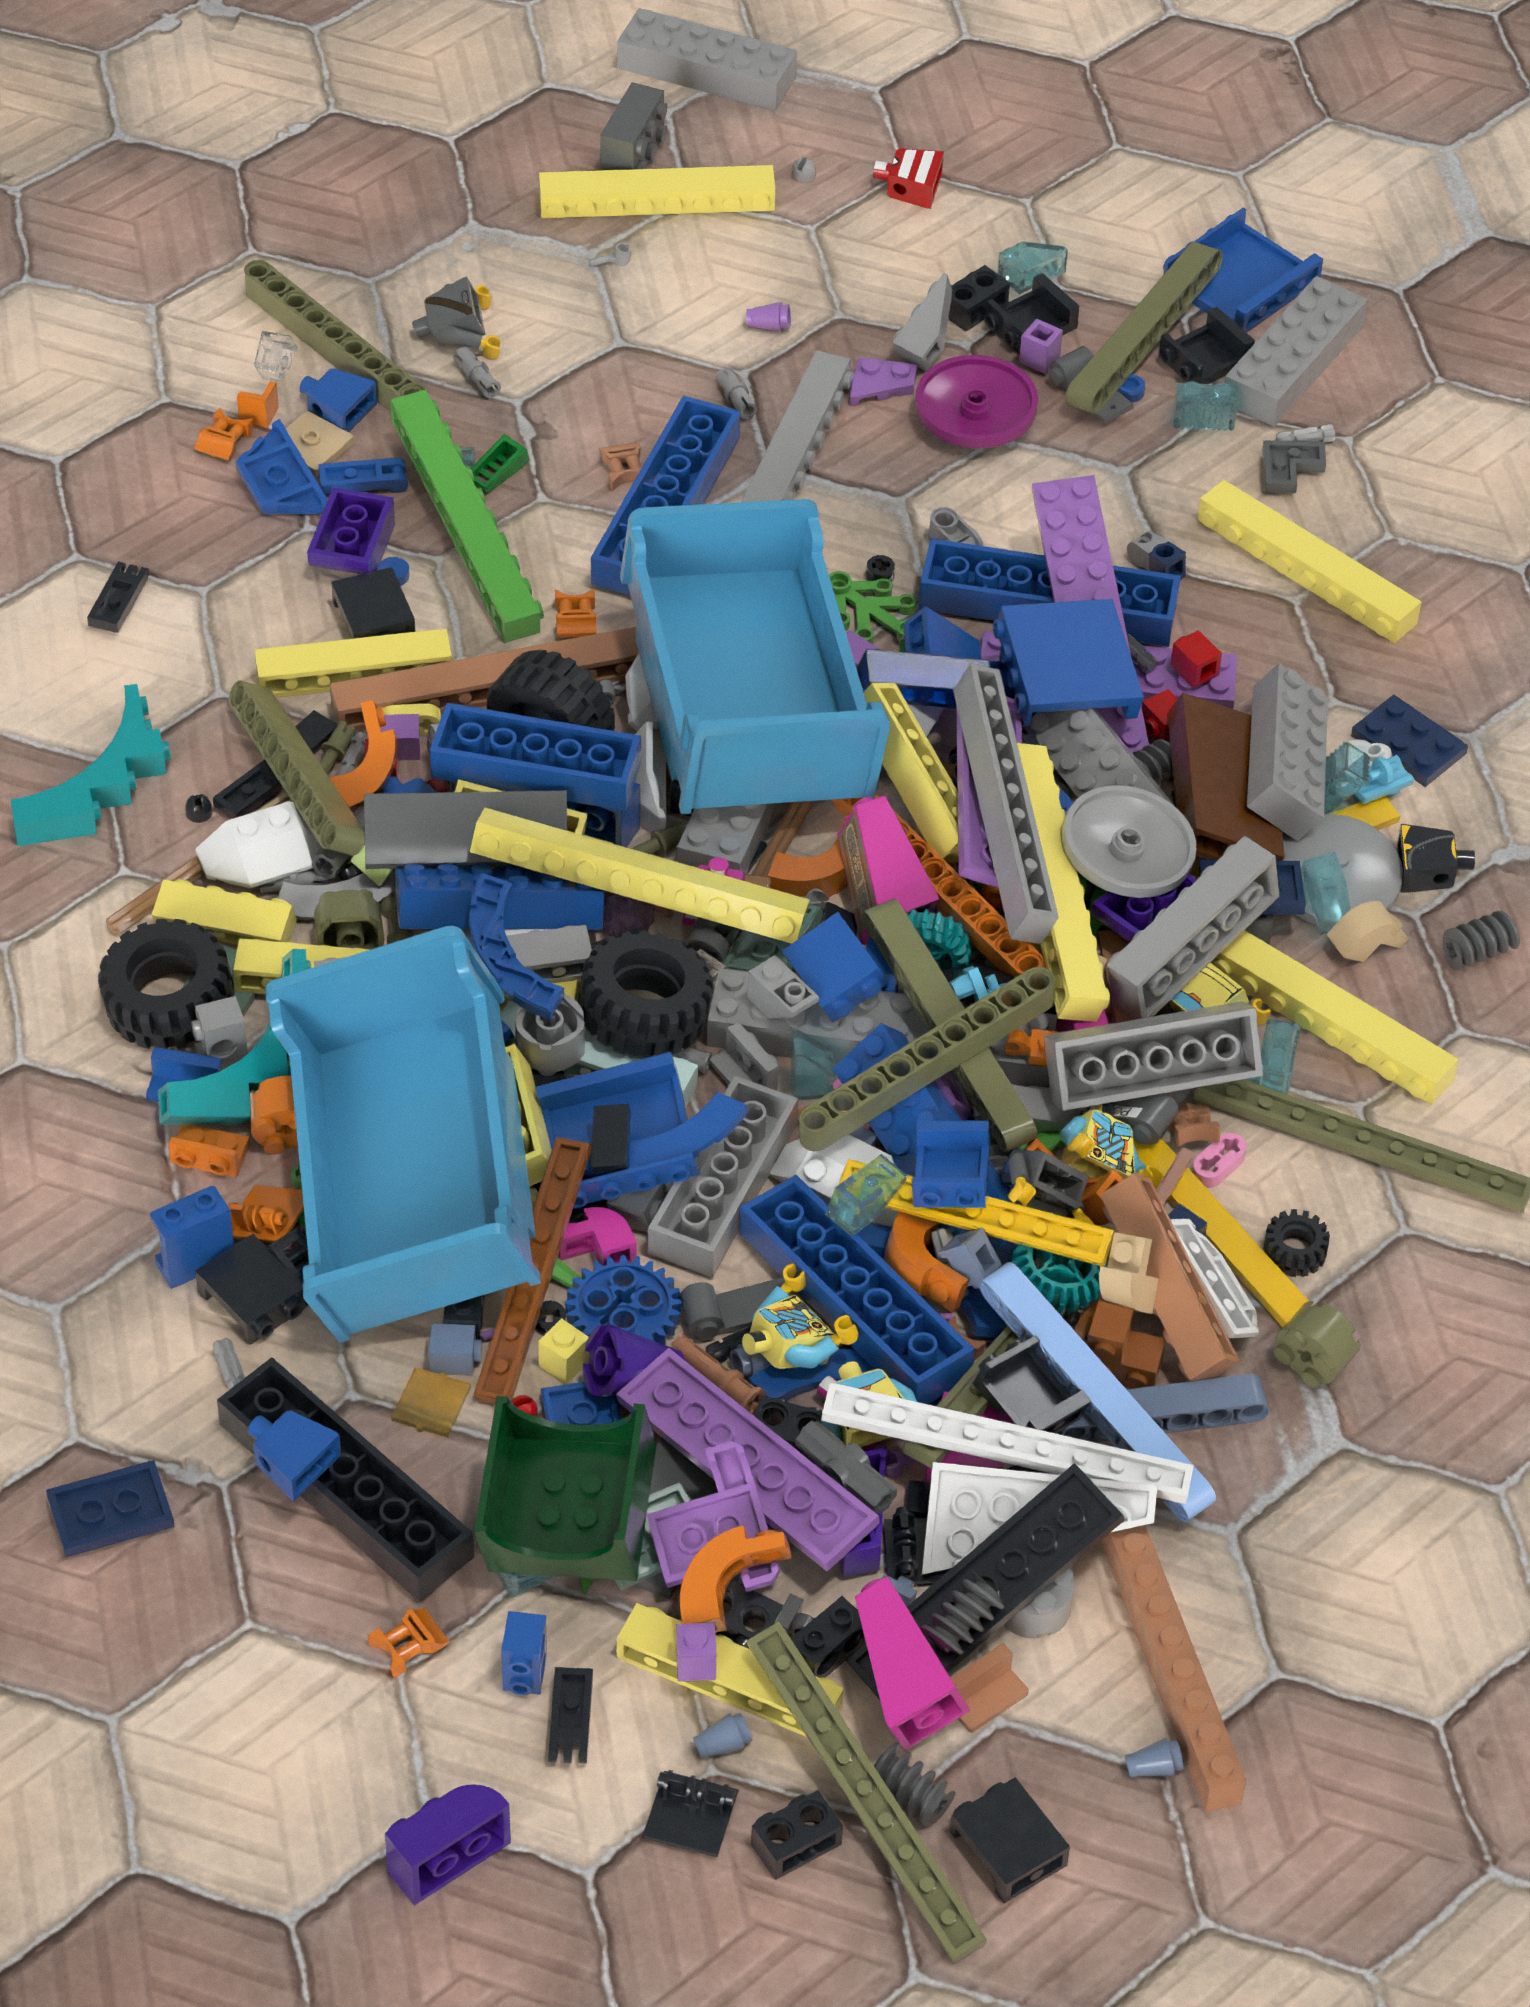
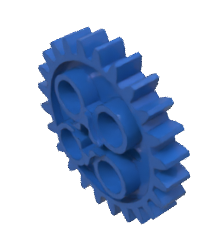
M622 1255L620 1262L614 1263L613 1259L608 1256L605 1266L594 1261L593 1272L583 1268L581 1269V1279H572V1288L567 1289V1300L565 1301L567 1322L588 1337L599 1325H613L618 1328L627 1327L621 1329L666 1345V1335L674 1336L675 1325H680V1313H682L680 1289L674 1288L673 1277L665 1278V1268L653 1271L654 1261H649L645 1266L640 1265L639 1256H636L632 1263H627L626 1256Z

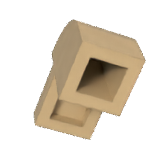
M1380 901L1366 902L1351 909L1327 933V936L1344 958L1359 962H1365L1380 944L1401 948L1409 940L1401 929L1403 925L1400 920L1390 914Z
M1114 1232L1108 1266H1100L1099 1287L1104 1302L1152 1314L1159 1278L1146 1275L1152 1239Z

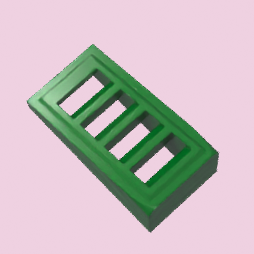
M503 434L471 467L474 485L477 488H481L484 493L489 494L530 461L527 449ZM509 455L510 458L506 459L504 456ZM497 461H499V462H501L503 465L500 467V466H498V465L495 464V463H496ZM489 467L496 471L494 475L487 471ZM482 474L489 480L485 483L477 477Z

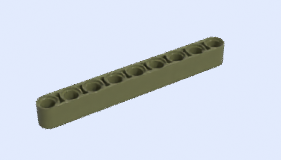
M1192 242L1074 378L1067 389L1066 404L1092 414H1097L1161 339V335L1167 333L1217 274L1223 260L1222 251Z
M253 260L245 265V284L248 297L337 369L376 381L377 401L391 411V399L426 390L420 383L268 262Z
M242 680L235 682L229 696L231 708L321 847L352 856L357 855L364 845L365 833L271 689Z
M896 898L863 911V921L868 933L928 1031L965 1009ZM989 1047L952 1069L982 1120L988 1121L989 1131L1003 1152H1008L1037 1139V1129L1032 1117Z
M1033 967L807 1106L799 1115V1137L802 1147L813 1152L826 1149L1047 1011L1054 1002L1055 978L1053 973L1044 967Z

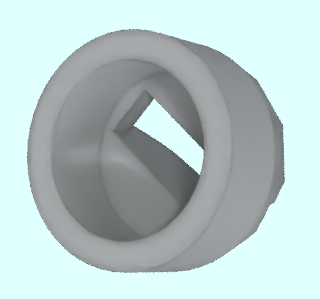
M806 157L797 159L793 165V178L801 183L813 181L816 177L814 161L811 159L807 160Z

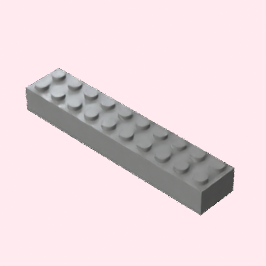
M719 968L708 1016L707 1046L726 1049L727 1027L739 1022L747 1032H752L755 1035L759 1045L767 1054L838 1064L880 1023L902 1032L909 1043L929 1031L906 994L880 991L877 995L867 998L854 1007L847 1016L841 1017L833 1023L818 1002L793 1018L769 1019L747 998L748 972ZM961 1002L965 1009L974 1004L968 1002ZM1042 1013L1018 1029L1024 1031L1028 1036H1030L1031 1029L1056 1032L1057 1015ZM1008 1035L989 1046L990 1051L1011 1084L1024 1087L1029 1085L1048 1086L1049 1077L1046 1066L1028 1064V1056L1025 1055L1013 1056L1004 1053L1005 1040H1008ZM952 1070L949 1071L954 1080L959 1081Z

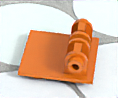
M255 1184L242 1205L235 1202L227 1205L231 1214L233 1238L245 1239L254 1234L261 1242L273 1243L289 1233L304 1211L302 1190Z

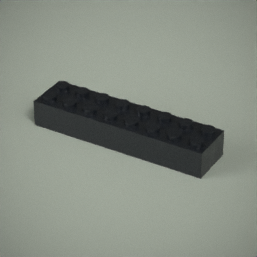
M273 1357L217 1399L220 1425L253 1455V1445L256 1439L248 1434V1427L259 1415L274 1423L286 1411H293L339 1434L341 1456L300 1496L419 1602L474 1558L473 1532Z

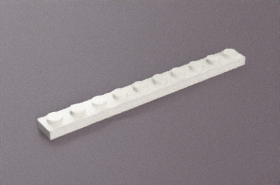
M831 1382L829 1383L821 1421L1056 1475H1061L1075 1463L1088 1478L1157 1485V1498L1186 1504L1194 1466Z

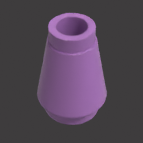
M782 302L747 309V326L783 332V329H790V305H783Z

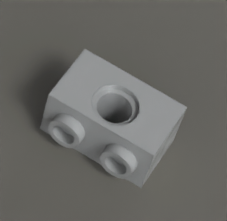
M236 996L195 1006L197 1020L191 1021L194 1037L196 1041H199L194 1043L196 1054L221 1058L223 1069L240 1061L248 1054L245 1021Z

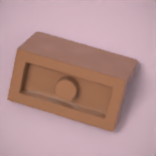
M1004 1643L951 1677L971 1710L958 1718L960 1723L970 1733H973L1028 1696V1687L1011 1670L1013 1653Z

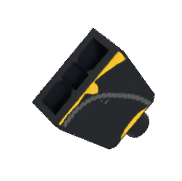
M1410 824L1400 825L1397 853L1403 869L1401 893L1448 889L1454 886L1457 870H1474L1475 851L1456 850L1455 835L1452 831Z

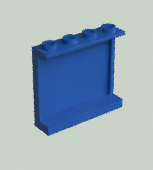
M1243 207L1233 215L1227 216L1223 222L1214 228L1208 229L1204 235L1194 241L1220 249L1223 253V260L1217 274L1195 298L1192 304L1207 314L1209 310L1218 307L1247 333L1297 298L1316 276L1321 278L1323 258L1314 253L1302 261L1245 224L1247 209ZM1192 242L1188 243L1185 248L1175 255H1171L1166 259L1163 265V275Z
M1113 599L1001 606L998 619H995L993 622V634L995 639L1000 641L1001 661L1007 665L1008 685L1010 688H1014L1015 709L1017 713H1021L1024 726L1030 725L1033 712L1121 706L1125 719L1138 718L1144 696Z
M671 1052L535 1087L537 1099L542 1108L551 1149L556 1137L568 1139L573 1132L592 1138L594 1106L629 1104L631 1109L630 1141L664 1133L688 1120L678 1069ZM691 1152L606 1175L598 1174L597 1177L583 1175L573 1209L581 1208L591 1202L603 1199L612 1200L622 1194L638 1190L647 1191L657 1185L673 1181L682 1182L689 1177L700 1175L697 1159H694Z

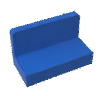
M154 1047L151 1055L153 1075L146 1092V1099L159 1102L158 1090L167 1082L194 1080L222 1071V1059Z

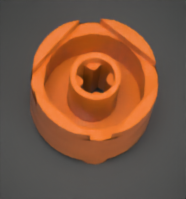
M279 1076L264 1080L259 1084V1090L255 1093L252 1090L250 1094L251 1132L255 1141L264 1146L266 1153L280 1154L285 1148L298 1147L291 1076Z

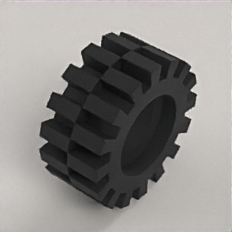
M1291 1209L1290 1216L1287 1215L1286 1211H1282L1279 1214V1218L1274 1216L1271 1219V1223H1268L1263 1246L1264 1252L1276 1265H1279L1283 1273L1285 1270H1290L1291 1277H1296L1297 1271L1301 1272L1302 1277L1308 1276L1309 1269L1314 1274L1318 1271L1319 1266L1322 1267L1324 1265L1325 1258L1327 1257L1330 1239L1329 1231L1326 1232L1327 1225L1325 1222L1319 1224L1320 1217L1314 1215L1312 1219L1308 1218L1309 1211L1303 1210L1302 1215H1297V1209ZM1290 1237L1301 1238L1309 1243L1310 1246L1304 1249H1295L1286 1245L1283 1240Z

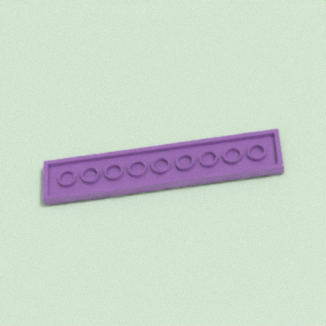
M1090 475L1032 483V494L1053 602L1113 599L1130 652L1095 476ZM1121 706L1096 708L1131 753L1149 745L1142 708H1140L1138 718L1133 719L1124 718Z

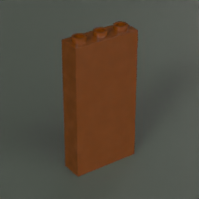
M1182 692L1167 715L1176 808L1184 815L1194 832L1197 848L1196 855L1209 860H1219L1230 845L1236 844L1242 837L1246 836L1275 855L1276 860L1283 861L1285 854L1282 830L1247 807L1252 715Z

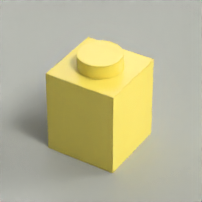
M561 1318L538 1341L539 1367L565 1385L568 1384L583 1369V1363L589 1364L590 1352L584 1351L589 1337Z

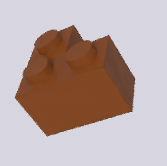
M1098 1301L1088 1334L1087 1346L1124 1387L1134 1389L1155 1386L1163 1361L1165 1338L1132 1331L1134 1309Z

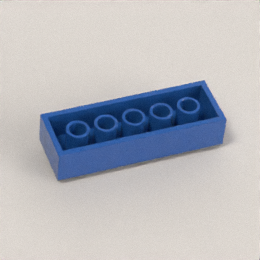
M446 703L430 748L431 778L458 782L459 779L506 791L567 790V801L623 811L627 810L641 764L640 735Z
M407 864L404 868H396L395 910L399 929H438L445 926L469 929L470 901L475 884L481 873L513 884V891L505 909L504 929H558L565 926L586 925L587 929H603L604 890L531 869H525L513 864L507 865L505 868H492L485 864H476L471 868H458V866L453 864H442L438 868H424L420 864Z

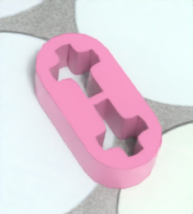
M1233 1133L1221 1135L1220 1143L1212 1142L1196 1156L1193 1161L1192 1173L1206 1188L1219 1185L1244 1162L1247 1147L1245 1140ZM1224 1149L1229 1151L1226 1155L1223 1156ZM1215 1165L1214 1172L1209 1170L1212 1166Z

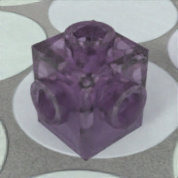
M619 894L609 897L604 903L603 930L610 937L642 926L645 931H648L650 925L654 923V904Z

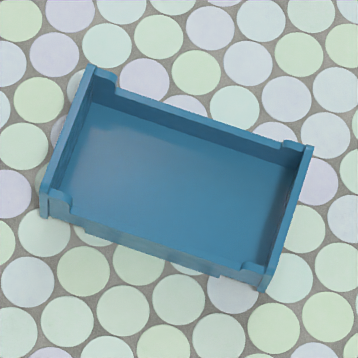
M798 499L644 507L634 510L629 515L620 579L622 584H628L637 620L635 640L671 780H678L681 790L679 808L681 814H689L691 809L865 798L869 796L872 799L875 798L890 722L881 702L866 703L822 553L824 546L823 532L819 522L816 503L812 500Z
M455 926L441 927L270 981L266 985L265 991L266 1000L269 1005L271 1027L274 1035L287 1051L290 1058L309 1265L303 1267V1298L339 1343L349 1341L350 1334L525 1282H528L531 1286L540 1284V1272L532 1262L529 1240L535 1238L536 1233L513 1061L507 1054L504 1046L499 1004L505 1002L504 993L463 931Z

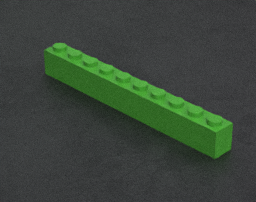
M426 390L391 399V421L504 643L540 633V619L544 618L541 603L538 600L534 601L529 580L526 577L522 578L517 557L510 554L505 534L503 532L499 533L493 511L487 510L485 506V497L482 489L476 488L474 485V477L470 466L464 465L459 445L453 444L447 422L442 423L440 419V410L435 400L431 401Z

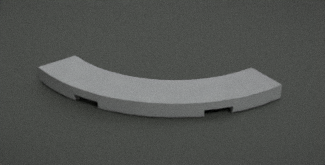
M396 868L392 871L386 882L380 886L364 873L349 880L327 885H300L283 881L278 899H282L292 905L297 920L314 921L313 914L317 904L320 902V896L328 891L366 889L371 891L374 899L378 904H381L386 897L395 894Z

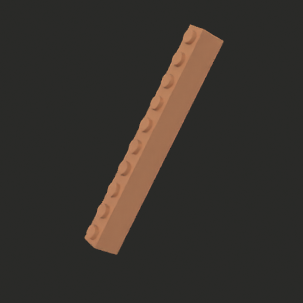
M636 627L331 683L332 710L336 723L339 721L347 722L344 728V732H346L350 724L356 730L366 729L360 703L374 700L376 708L400 704H433L440 709L441 714H443L446 703L475 708L487 706L488 691L499 676L521 653L534 650H546L547 653L554 651L561 653L563 658L569 657L575 660L576 665L582 669L585 667L595 681L610 680L615 682L626 680L625 676L639 653L635 640Z
M1146 1525L1111 1532L1100 1542L1204 1811L1206 1813L1242 1804L1246 1785L1245 1775Z

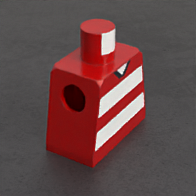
M897 149L892 163L875 162L873 178L888 181L887 195L890 198L931 209L943 174L944 151Z

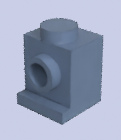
M983 1228L954 1236L938 1252L941 1259L947 1257L954 1271L969 1279L967 1287L973 1286L974 1289H978L979 1282L1002 1265Z

